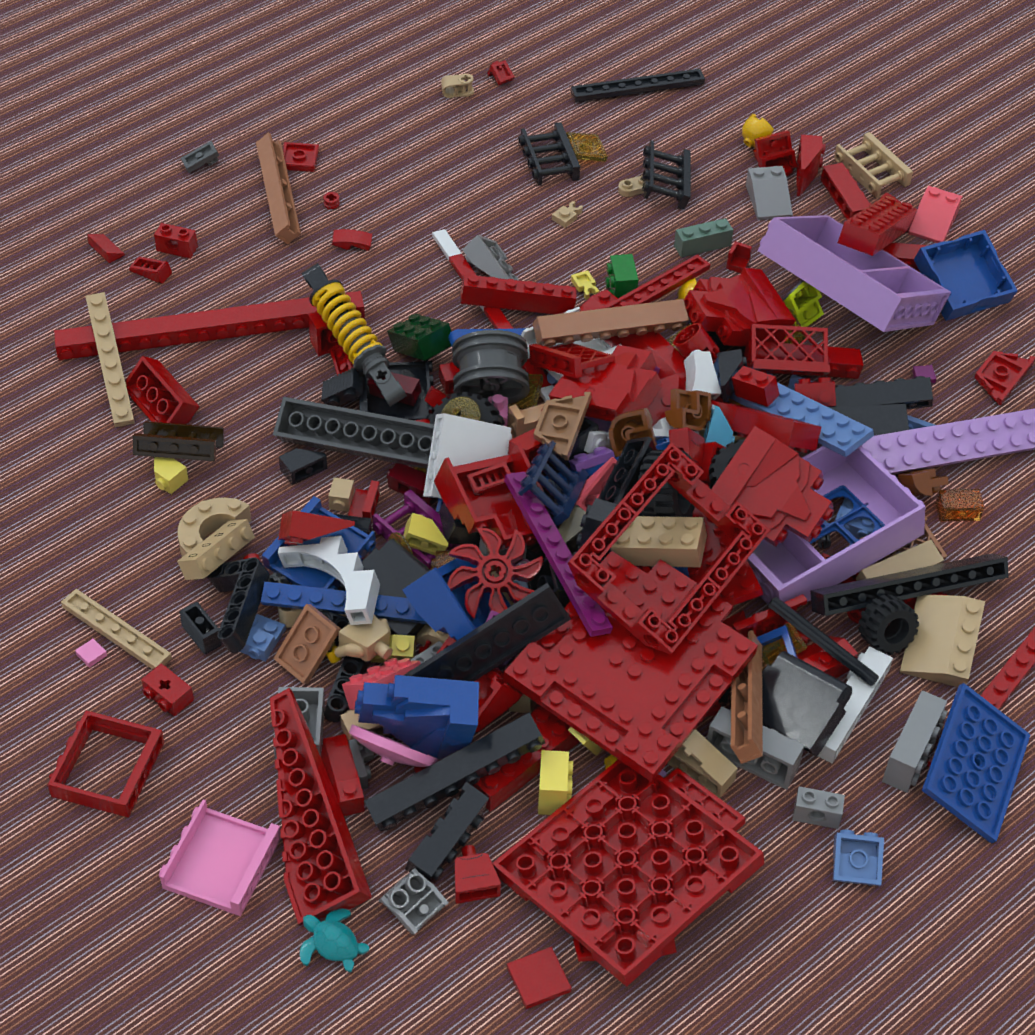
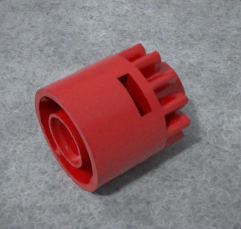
M700 323L689 325L673 341V344L685 359L694 350L709 351L714 364L717 354L720 352L718 346Z

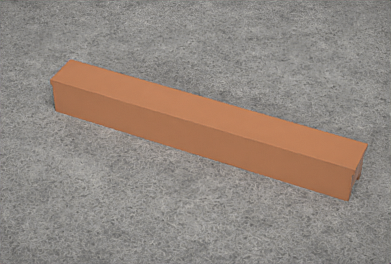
M268 132L256 142L275 236L289 244L301 232L281 141L277 140L274 142L271 134Z
M752 630L748 632V637L746 638L758 645L756 655L732 683L731 748L741 764L763 756L762 645Z

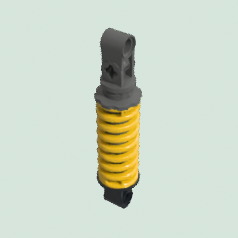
M318 263L302 272V276L310 288L313 289L309 298L311 305L316 307L317 312L322 316L323 321L327 323L333 336L338 339L339 345L343 347V351L348 355L353 368L358 371H364L366 378L374 380L390 407L407 396L405 391L388 369L390 363L387 358H384L387 351L385 346L377 342V336L372 334V329L369 326H366V320L361 318V313L356 310V305L351 302L350 296L345 295V289L341 281L336 279L328 280Z

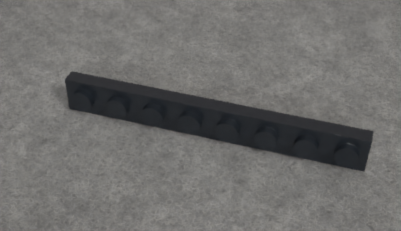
M701 69L571 86V94L575 102L599 100L602 98L705 84V77Z

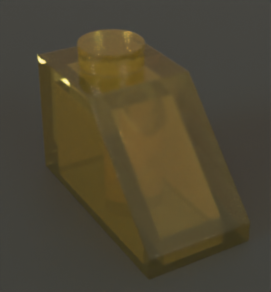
M790 623L785 624L789 629L796 654L807 649L796 628ZM783 638L762 647V658L766 665L772 666L781 652H787Z

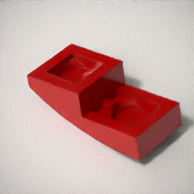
M336 229L333 231L331 245L346 250L354 246L369 251L372 234L352 229Z

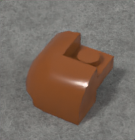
M672 389L671 410L665 411L666 420L669 425L677 429L688 427L693 431L702 430L706 422L710 421L711 393L698 390Z
M647 408L625 412L618 415L612 421L609 429V439L615 457L621 455L627 441L631 439L650 437L656 447L657 442L652 427L653 420Z
M935 468L904 472L898 475L899 482L904 487H907L912 495L933 496V493H938V490H941V486L949 484L948 476H936Z

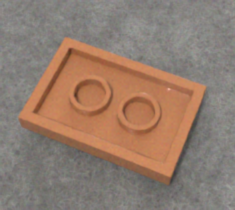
M306 604L273 659L303 684H308L341 628L314 606Z

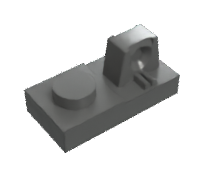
M212 141L181 157V160L188 173H191L205 163H208L210 166L219 161V153Z
M356 739L349 740V748L357 769L361 788L367 789L368 779L371 778V771L369 765H365L364 762L374 759V752L362 744H358Z

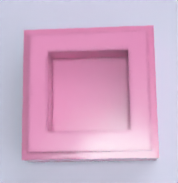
M91 639L75 650L76 655L89 668L107 656L106 650L94 639Z

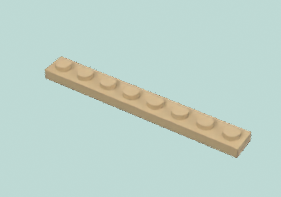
M105 292L87 295L85 297L114 426L120 427L135 424Z

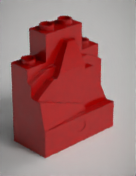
M744 268L739 275L732 278L710 277L709 280L699 279L694 289L689 290L684 298L685 308L693 324L700 323L706 331L716 332L723 345L746 347L748 340H750L751 324L793 326L796 321L762 269ZM756 329V337L763 341L768 335L763 330ZM776 331L772 334L780 343L786 336L782 331ZM769 337L765 342H773V340Z
M617 345L611 354L615 357L614 362L583 369L582 377L580 378L563 375L548 396L550 400L561 399L572 395V398L585 396L584 392H591L592 398L585 416L612 422L618 415L625 412L648 408L661 389L662 383L658 373L653 371L657 365L652 351Z
M756 426L753 427L711 489L730 507L738 501L767 526L770 531L764 540L777 547L779 542H784L788 535L787 530L810 543L813 538L816 539L822 530L821 525L825 520L828 521L834 512L832 501L814 491L819 490L823 484L822 471L799 457V453Z
M520 442L515 444L509 455L453 467L449 457L445 458L434 483L454 520H461L469 534L478 533L477 528L491 529L498 534L502 541L501 550L509 549L515 529L523 536L526 546L537 542L508 487L474 495L466 477L468 474L503 462L507 463L511 473L526 472L531 467V464ZM498 474L499 478L503 479L502 475ZM490 476L492 481L495 482L494 476ZM483 477L485 485L489 484L486 477ZM474 479L477 487H480L481 484L479 480ZM536 482V485L543 491L541 485Z

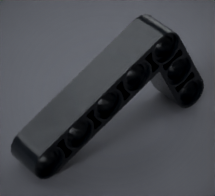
M258 558L223 563L207 576L219 592L233 591L217 635L231 653H237L244 648L261 602L264 582L269 580L270 574Z
M318 610L341 629L350 624L347 617L327 610ZM337 636L336 639L334 640V641L336 642V644H338V645H339V636ZM344 656L325 707L324 715L328 721L334 723L341 721L340 715L346 712L348 703L344 691L339 689H343L342 684L350 681L349 678L351 676L361 673L365 663L364 660Z

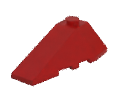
M342 734L323 738L321 759L343 816L365 812L364 796L347 736Z

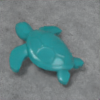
M348 909L333 910L327 914L326 920L322 922L312 915L303 917L304 927L309 932L314 933L313 937L307 939L301 945L300 960L303 965H309L312 954L317 950L322 957L328 960L343 961L344 969L347 972H352L354 968L353 959L358 954L363 955L369 952V946L365 943H357L352 930L341 923V921L351 916V912Z

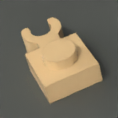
M575 201L570 202L568 208L563 205L552 214V220L566 228L577 219V215L582 213L583 206L580 205L575 208Z

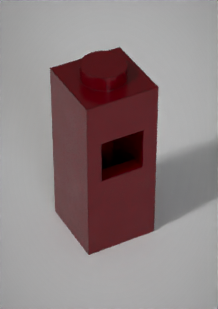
M391 372L407 395L399 403L414 406L421 393L419 379ZM368 379L367 386L369 387L370 395L385 399L374 380Z
M398 463L387 472L388 488L403 495L411 489L429 506L436 500V498L423 497L426 481L425 473Z

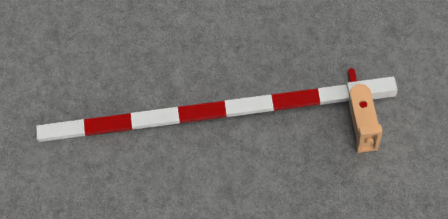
M445 229L432 232V237L462 281L464 274L476 275ZM480 306L495 329H514L500 308ZM528 354L527 362L522 366V369L528 373L530 381L546 402V400H550L548 395L554 386L548 382L547 376L541 367L530 364V355ZM545 403L519 410L517 405L509 406L508 427L511 428L512 439L536 428Z

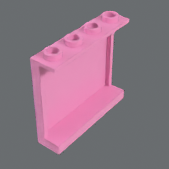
M203 799L199 807H195L193 810L192 820L189 825L183 828L178 845L173 846L167 865L164 864L160 870L159 878L161 879L162 888L241 916L281 840L280 826L271 823L269 828L266 829L207 808L206 800Z

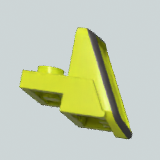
M801 280L782 299L796 319L793 326L807 327L824 315L818 301L822 297L820 291L804 280Z

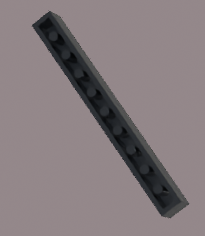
M991 553L810 590L812 612L828 616L866 608L865 606L868 603L871 604L873 599H879L882 595L886 597L893 595L904 600L1009 578L1008 557Z

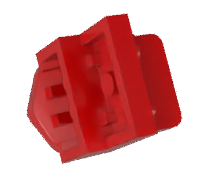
M786 130L754 139L756 147L753 150L754 157L760 168L783 166L786 177H788L793 172V168L797 167L790 131Z

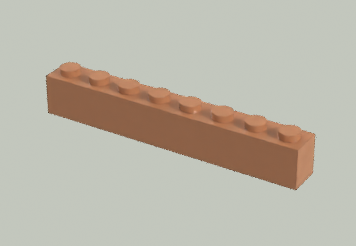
M684 299L538 316L532 325L537 344L551 347L556 343L568 345L574 341L589 342L596 338L606 340L612 336L623 338L635 333L636 335H644L651 331L661 333L667 329L678 331L684 328L689 318Z

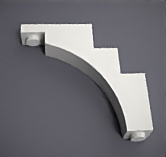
M692 351L684 360L686 371L685 390L711 393V400H716L722 393L709 351ZM666 417L660 419L653 426L656 440L664 437L669 438V430L677 429L669 425Z

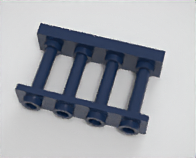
M552 440L548 445L546 443L541 445L536 451L538 455L531 461L533 465L529 467L526 471L527 476L520 482L521 488L518 494L522 496L530 490L551 511V518L557 527L569 518L589 474L584 469L578 473L569 470L552 453L556 444ZM547 460L567 478L566 481L546 463ZM542 471L562 489L561 492L541 474ZM536 482L556 499V503L536 485Z

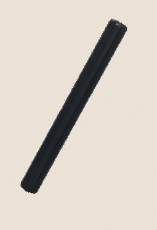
M774 597L769 602V608L867 684L873 686L877 682L879 676L778 597Z

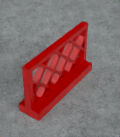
M751 324L749 368L767 374L826 376L830 373V365H828V328ZM756 329L763 330L768 335L762 342L756 337ZM776 331H782L787 336L781 343L772 335ZM795 332H801L806 337L800 344L792 337ZM814 333H823V341L819 345L811 338ZM769 337L777 345L772 352L763 344ZM788 338L796 346L790 353L782 345ZM807 339L815 347L810 353L801 346ZM759 347L768 354L764 359H756V350ZM778 348L787 355L783 360H778L773 355ZM797 349L806 356L802 361H797L792 356ZM818 350L823 355V362H816L811 355Z
M536 343L529 345L531 365L572 378L582 377L583 369L615 361L614 355L574 343L568 345L559 344L551 347Z

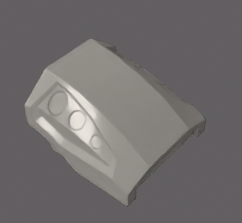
M416 868L410 871L378 900L397 917L412 935L416 934L421 927L449 903L439 890L421 875Z

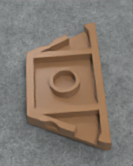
M584 392L585 396L572 398V395L561 399L546 400L533 433L535 439L547 445L553 440L556 444L552 451L563 459L569 460L592 398L591 392Z

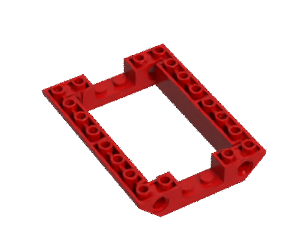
M672 442L568 562L578 587L645 646L668 654L674 652L770 531L767 526L737 501L730 507L699 480L704 471ZM668 482L728 535L731 540L664 622L660 618L661 615L652 607L643 612L611 583L616 578V575L607 567L603 568L598 562L664 484Z

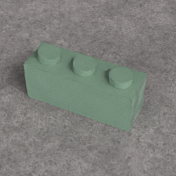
M724 218L676 229L674 247L681 258L729 247L732 243L733 228L728 220Z

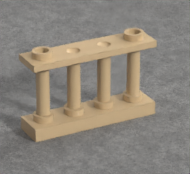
M870 132L864 134L862 145L847 151L840 144L836 145L834 155L836 162L843 163L850 174L876 199L880 198L881 189L885 185L898 181L904 187L910 185L913 171ZM863 151L869 154V156L860 160H856L853 155ZM873 161L880 164V166L870 170L864 167V165ZM884 171L891 174V176L881 180L874 177V175Z

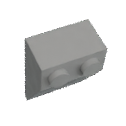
M783 166L748 168L746 188L757 220L773 219L774 217H792L788 182Z

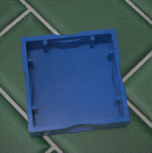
M985 230L964 235L952 241H943L921 247L914 258L921 274L951 292L941 310L945 321L1009 303L1018 291L1006 268L1001 264Z

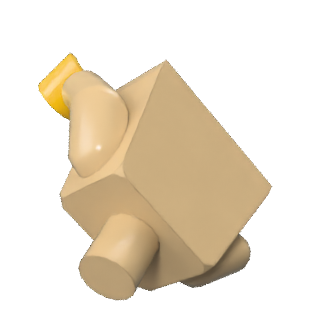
M374 615L372 624H348L338 631L339 646H333L331 652L326 654L330 663H336L344 656L360 658L364 661H370L377 655L384 660L388 659L393 652L392 648L389 647L391 630L388 620L385 618L378 619Z

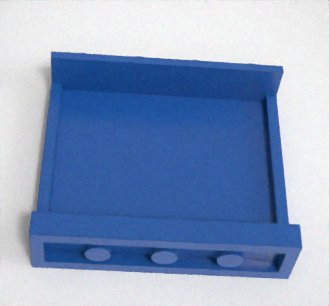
M315 496L300 511L339 518L324 509L321 505V500ZM352 526L304 541L303 544H297H320L321 537L342 536L348 550L347 553L358 552L362 562L367 553H371L376 547V538L374 531L368 535ZM279 536L262 554L264 567L272 572L280 573L294 585L338 590L341 584L338 579L319 569L305 566L284 568L278 555L279 547L291 545L284 544L285 541L278 540Z

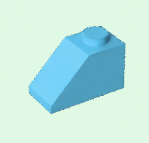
M712 405L711 418L707 422L703 436L704 443L717 442L726 447L727 444L734 443L735 436H733V430L720 407Z

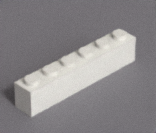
M870 646L865 654L861 652L858 660L875 672L879 679L873 686H870L851 670L849 671L846 684L852 687V695L844 707L846 713L818 755V757L832 764L882 684L892 664L893 657Z

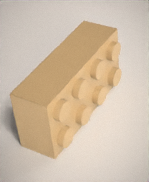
M637 516L611 547V551L635 566H655L661 559L672 567H701L707 538L704 517Z

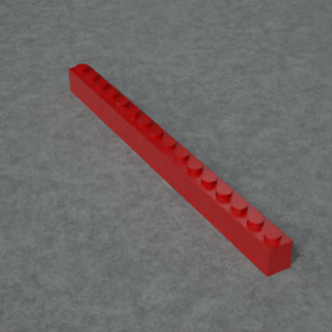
M361 291L345 293V295L350 296L351 302L356 305V310L361 313V318L365 319ZM310 297L115 322L112 323L118 352L308 328V314L316 312L317 309L311 305ZM92 326L54 330L58 360L98 355Z

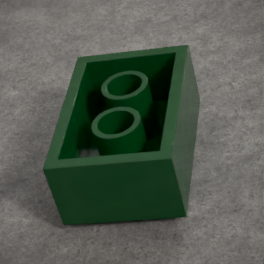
M413 314L409 316L408 320L393 325V328L387 330L395 352L423 361L451 347L448 339L449 334L452 332L449 323L419 314Z

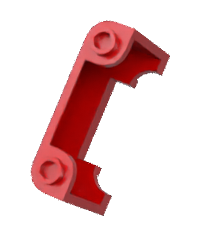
M449 636L437 653L457 640ZM498 667L474 681L479 682L478 727L476 732H480L517 703L523 696V693L504 681V673Z

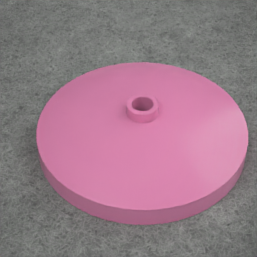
M352 724L349 734L369 750L382 756L380 761L393 766L394 762L415 767H429L438 760L436 757L413 750L405 744Z

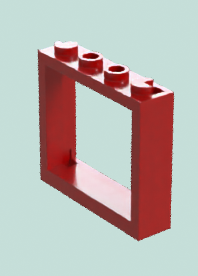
M86 710L81 720L77 721L73 736L68 738L63 755L58 757L54 773L49 775L50 780L47 787L51 797L129 818L165 743L162 730ZM92 730L145 744L119 799L65 785Z

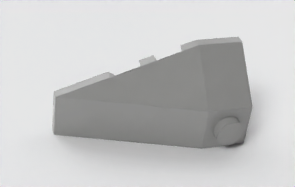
M477 235L462 249L466 254V260L489 276L519 281L511 273L513 268L505 262L508 258L496 241Z

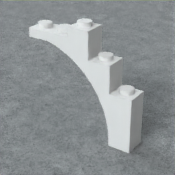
M342 536L321 537L320 544L279 547L278 555L284 568L305 566L319 569L332 575L346 588L344 611L350 625L372 624L380 588L379 580L375 570H363L364 567L358 552L347 553L348 550Z

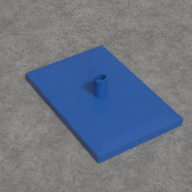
M965 683L960 684L922 791L990 843L996 842L1031 734Z

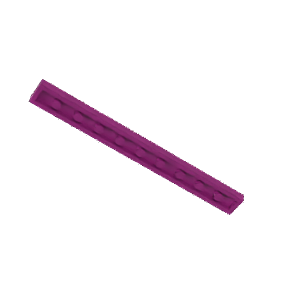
M526 472L506 474L504 479L506 485L590 637L611 633L613 627L602 607L577 586L568 565L573 556L544 504L530 490L522 496L518 494L521 488L520 482L527 476Z

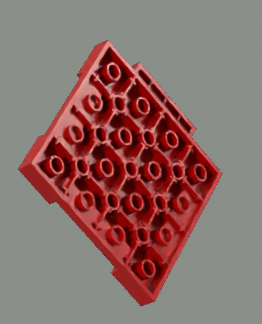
M613 551L600 563L603 568L607 567L616 575V578L611 583L643 612L652 607L661 615L660 618L664 622L696 584L694 580L661 559L648 574ZM720 597L714 600L672 654L645 646L604 609L603 611L613 627L612 631L609 634L590 637L570 601L566 605L565 610L571 620L540 640L529 643L504 671V681L650 782H653L756 655L758 645L723 623L731 613L733 606Z
M617 760L492 864L501 881L525 901L530 900L586 947L591 952L592 958L627 987L662 956L661 949L725 892H734L765 863L764 853L736 832L746 823L745 817L681 769L676 768L666 778L658 774L653 782H650L632 768Z

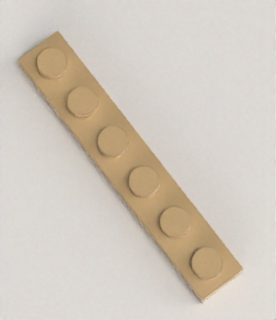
M75 589L61 601L62 608L152 670L160 663L165 665L172 659L169 651L78 589Z

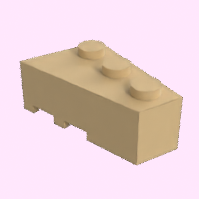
M696 729L667 763L675 769H681L718 798L735 781L738 769Z

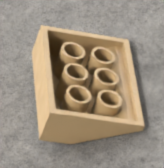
M923 595L917 597L914 610L918 615L917 621H919V626L916 628L918 633L914 635L913 642H910L904 651L900 673L958 687L962 683L967 684L985 601L966 596Z

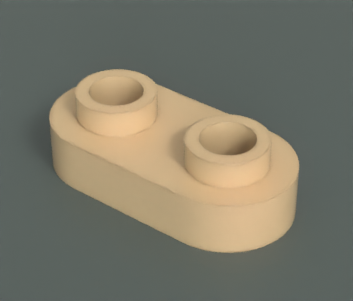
M642 175L622 180L618 186L619 194L630 197L644 193L642 191L644 183Z

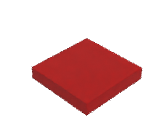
M284 142L283 154L287 170L315 172L319 144Z
M552 947L507 963V970L526 1009L570 993L572 990Z

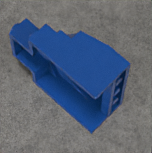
M458 558L439 568L435 567L402 589L415 611L435 632L447 633L456 640L461 639L484 624L491 612L488 608L491 594L485 593L480 601L475 620L467 613L465 607L466 592L469 588L478 584V582L474 581L452 591L450 590L447 583L449 577L457 568L461 566L477 567ZM502 592L503 601L507 608H509L511 605Z
M395 675L393 683L389 684L364 682L362 691L358 690L354 713L358 714V722L382 725L383 734H393L396 739H400L411 749L442 760L470 745L478 727L479 682Z

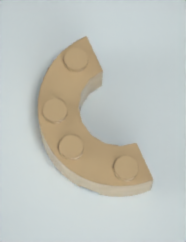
M213 498L201 501L189 509L182 517L178 526L181 557L185 556L199 545L207 535L218 530L229 520L248 519L250 523V505L233 498Z

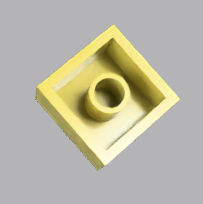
M541 750L538 815H551L571 799L573 761H569V752Z

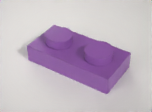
M605 446L598 447L592 453H581L574 456L575 459L569 460L571 469L579 472L582 469L585 470L607 462L611 457L615 458L614 452Z

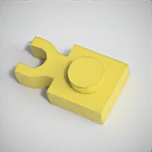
M588 270L571 275V282L578 292H584L586 300L590 298V293L594 295L599 293L596 282Z

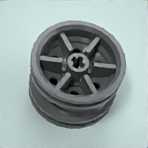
M503 330L476 331L456 339L452 345V361L460 371L453 379L454 393L458 392L460 395H462V392L476 393L487 400L489 396L500 394L508 398V405L524 399L530 391L529 375L522 369V366L528 359L526 340L516 333Z

